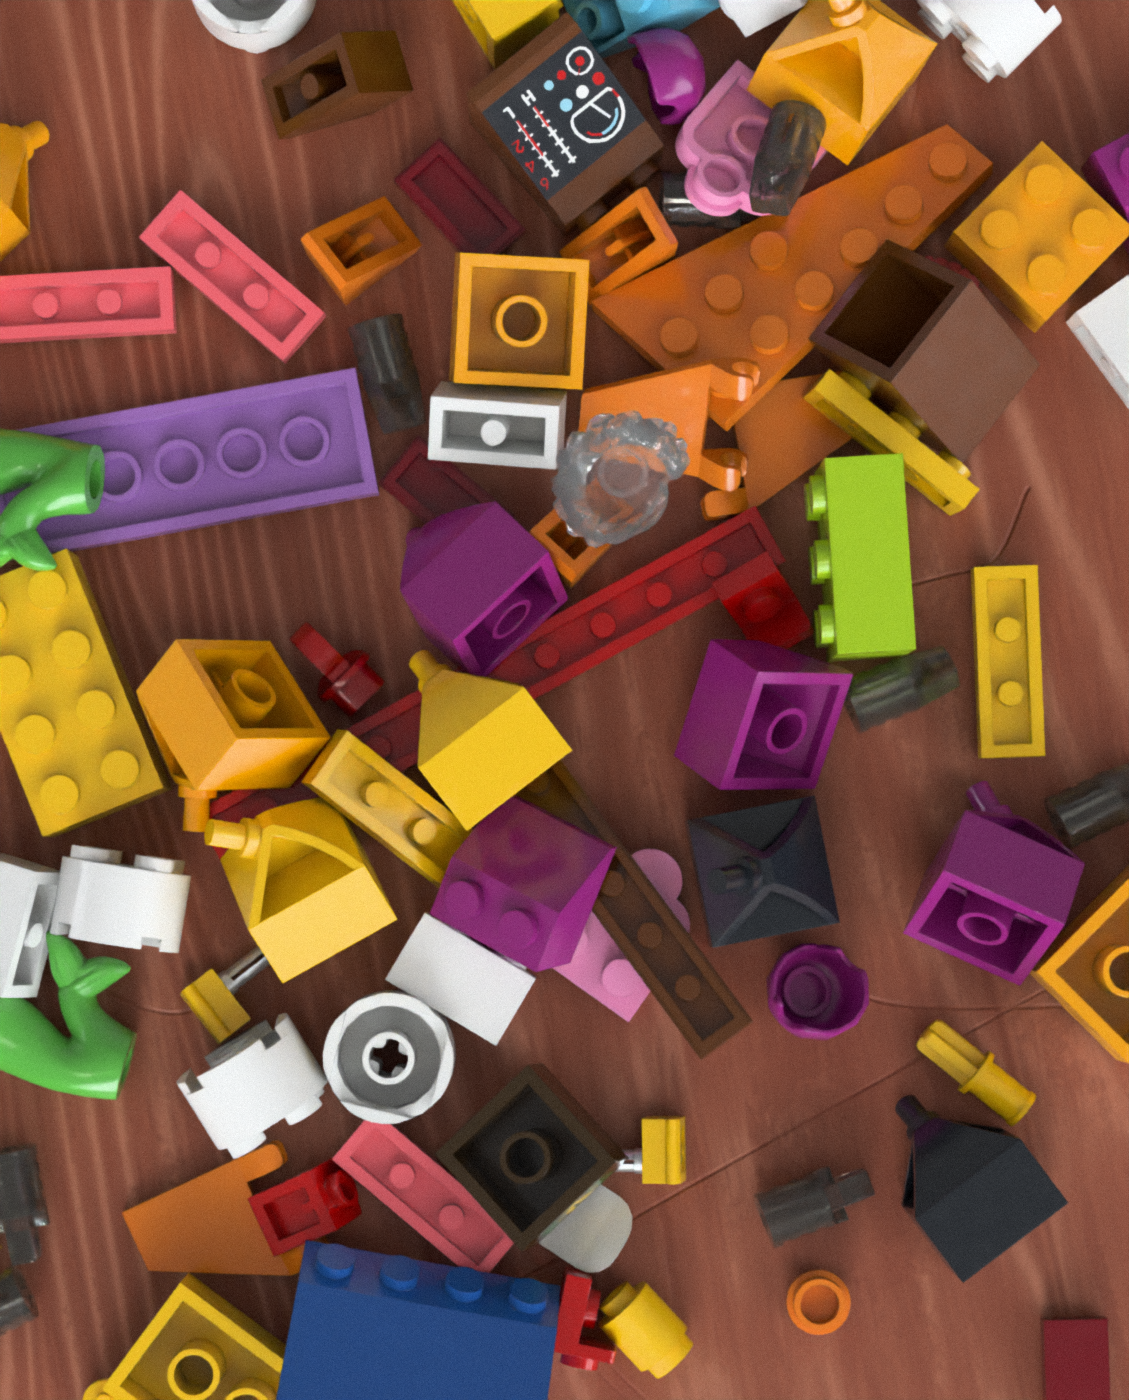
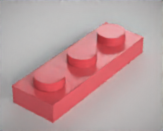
M181 190L139 236L143 244L284 364L288 362L326 318L325 312Z
M171 266L0 276V344L177 333L174 271Z
M364 1120L332 1158L334 1162L458 1267H469L476 1271L490 1273L514 1244L456 1177L395 1124H379Z

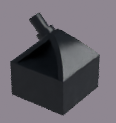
M815 795L684 821L710 947L714 948L840 923Z
M907 1095L896 1104L895 1112L907 1126L906 1135L911 1141L901 1206L945 1265L963 1283L1068 1204V1201L1022 1140L1003 1128L941 1118L937 1112L927 1111L914 1095Z

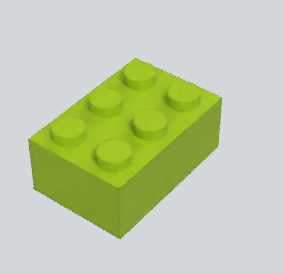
M903 453L824 458L814 475L809 476V483L804 484L806 521H817L818 540H814L813 546L808 548L811 585L821 584L823 605H818V610H813L812 613L815 648L826 647L827 662L903 657L916 649Z

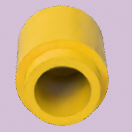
M628 1281L623 1282L599 1306L605 1314L599 1323L602 1331L641 1372L648 1369L656 1379L663 1377L676 1367L689 1353L694 1344L685 1334L687 1330L686 1324L645 1281L640 1282L634 1287Z

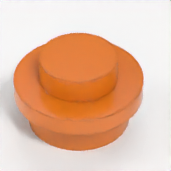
M812 1269L803 1272L793 1280L788 1288L786 1295L788 1314L798 1328L809 1334L824 1335L835 1331L845 1322L850 1311L851 1299L845 1283L830 1271Z

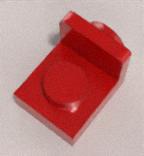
M768 551L712 582L721 602L741 628L747 640H759L788 649L813 634L814 628L793 588Z
M332 1158L247 1198L274 1257L305 1244L306 1240L313 1241L334 1232L362 1214L358 1203V1190L353 1178L334 1162Z
M565 1266L560 1287L558 1325L554 1352L561 1353L560 1363L578 1369L596 1371L599 1362L614 1364L616 1356L614 1342L581 1335L582 1327L594 1329L601 1290L591 1289V1273Z

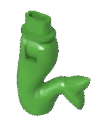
M0 428V495L26 488L8 503L0 515V567L14 559L22 566L36 571H49L56 568L57 563L37 532V526L47 518L95 513L101 503L105 480V458L100 445L34 432Z
M47 931L46 942L51 973L59 987L58 1001L61 1013L72 1036L67 1037L62 1034L26 999L0 997V1070L51 1090L89 1098L117 1100L129 1072L137 1034L110 1017L97 1002V994L126 975L131 970V967L126 962L113 957L98 956L87 959L70 939L63 935L50 934V931Z

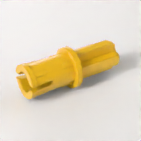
M936 1019L928 1025L916 1043L919 1051L960 1083L957 1090L962 1094L970 1091L1006 1120V1123L1011 1127L1023 1118L1037 1097L1035 1093L1028 1091L993 1062L995 1055L991 1051L983 1054L942 1020Z

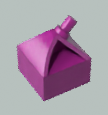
M496 501L476 504L442 514L427 522L423 527L412 528L406 535L407 548L401 573L400 592L425 637L462 673L486 677L568 600L549 551Z
M981 781L972 785L965 793L975 811L965 810L924 873L903 934L1020 986L1064 927L1085 863L1045 830L1022 816L1014 815L1008 805H1001L988 781Z

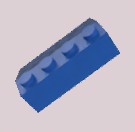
M306 1240L276 1400H547L557 1334L560 1286L539 1282L530 1278L509 1277L476 1271L469 1267H453L414 1260L402 1255H387L348 1248L340 1244H325Z

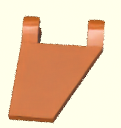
M714 358L586 388L582 393L577 450L696 476L718 489L725 491L736 490L741 483V477H744L747 472L748 455L744 451L733 448L704 449L711 388L728 398L741 401L747 400L753 392V387H756L759 382L760 365L757 361L748 358Z
M837 371L834 373H836L839 376V374L843 371ZM823 374L780 380L733 425L736 449L744 451L748 455L747 472L744 477H741L743 488H737L733 491H711L701 498V513L705 521L710 522L732 518L753 506L757 508L852 439L851 436L803 399L812 385Z
M273 1140L239 1158L123 1211L122 1215L148 1271L292 1276L299 1273L305 1244L274 1257L247 1199L255 1194L249 1181L280 1168L288 1161V1154L283 1143L280 1140ZM325 1235L313 1240L314 1242L329 1244Z

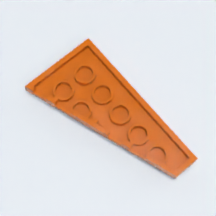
M946 124L783 205L773 214L761 216L590 301L593 312L658 371L714 358L738 357L757 361L760 365L759 382L756 387H753V392L749 399L744 401L731 399L711 388L708 416L727 432L815 347L808 338L885 240L888 239L914 251L993 174V162Z

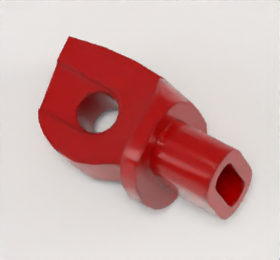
M307 621L289 638L324 674L318 684L317 696L322 702L331 699L348 717L359 710L385 682L366 663L370 658L366 651L353 650L341 656Z

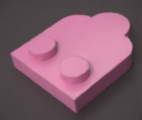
M738 59L687 117L676 137L675 149L679 160L688 169L684 178L686 196L697 209L708 215L720 217L731 215L739 208L753 215L765 216L777 212L827 153V150L746 90L755 72Z
M643 849L631 855L689 933L690 920L688 913L677 900L682 888V874L677 862L669 854L658 849ZM591 910L571 963L557 966L553 969L629 1022L650 993V990Z

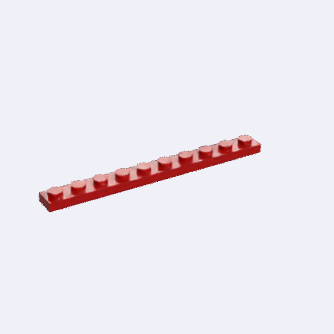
M753 506L548 618L486 677L519 683L536 700L717 601L720 598L712 582L764 552H769L778 567L784 564L786 560L756 506ZM418 689L345 730L349 731L402 773L418 764L422 694ZM327 743L290 788L234 790L210 803L209 820L216 819L239 823L242 818L255 819L257 815L264 811L282 805L321 798L304 785L302 780ZM213 846L219 859L229 849Z

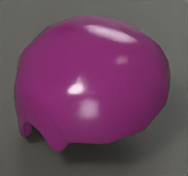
M654 28L628 35V43L635 44L639 50V53L632 58L633 66L648 73L647 82L651 110L661 124L674 125L684 122L703 100L705 94L704 59L687 34L672 28Z
M801 943L780 955L766 978L768 1006L772 1015L782 1027L799 1038L828 1040L857 1025L869 1005V979L866 971L855 966L844 955L841 948L837 946Z

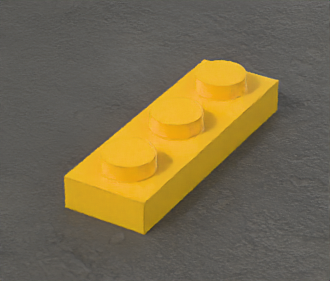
M831 369L816 380L803 399L873 455L903 453L905 481L949 516L964 510L980 490L968 480L971 473L962 462L944 451H940L936 455L920 442L918 438L921 436V432L911 421L897 412L891 411L887 415L868 399L872 394L860 380L847 372H841L838 376Z
M1038 565L973 567L971 569L978 759L1045 756Z
M336 730L302 780V783L438 888L441 886L452 855L473 831L472 828L466 831L452 812L347 730Z

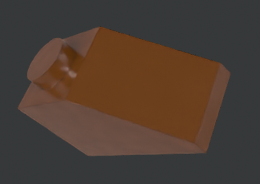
M396 31L340 32L261 80L279 140L290 139L374 114L414 91Z

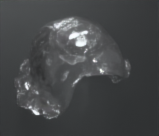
M637 410L620 412L615 416L610 413L595 415L589 420L586 432L573 430L566 442L567 448L558 450L556 456L557 474L550 479L553 484L551 490L557 497L552 505L558 517L566 522L567 533L573 537H584L588 546L598 548L606 543H622L635 535L647 531L659 521L667 507L669 496L668 484L672 480L679 479L690 464L691 459L686 452L688 444L683 438H677V426L671 421H663V419L658 417L643 418Z

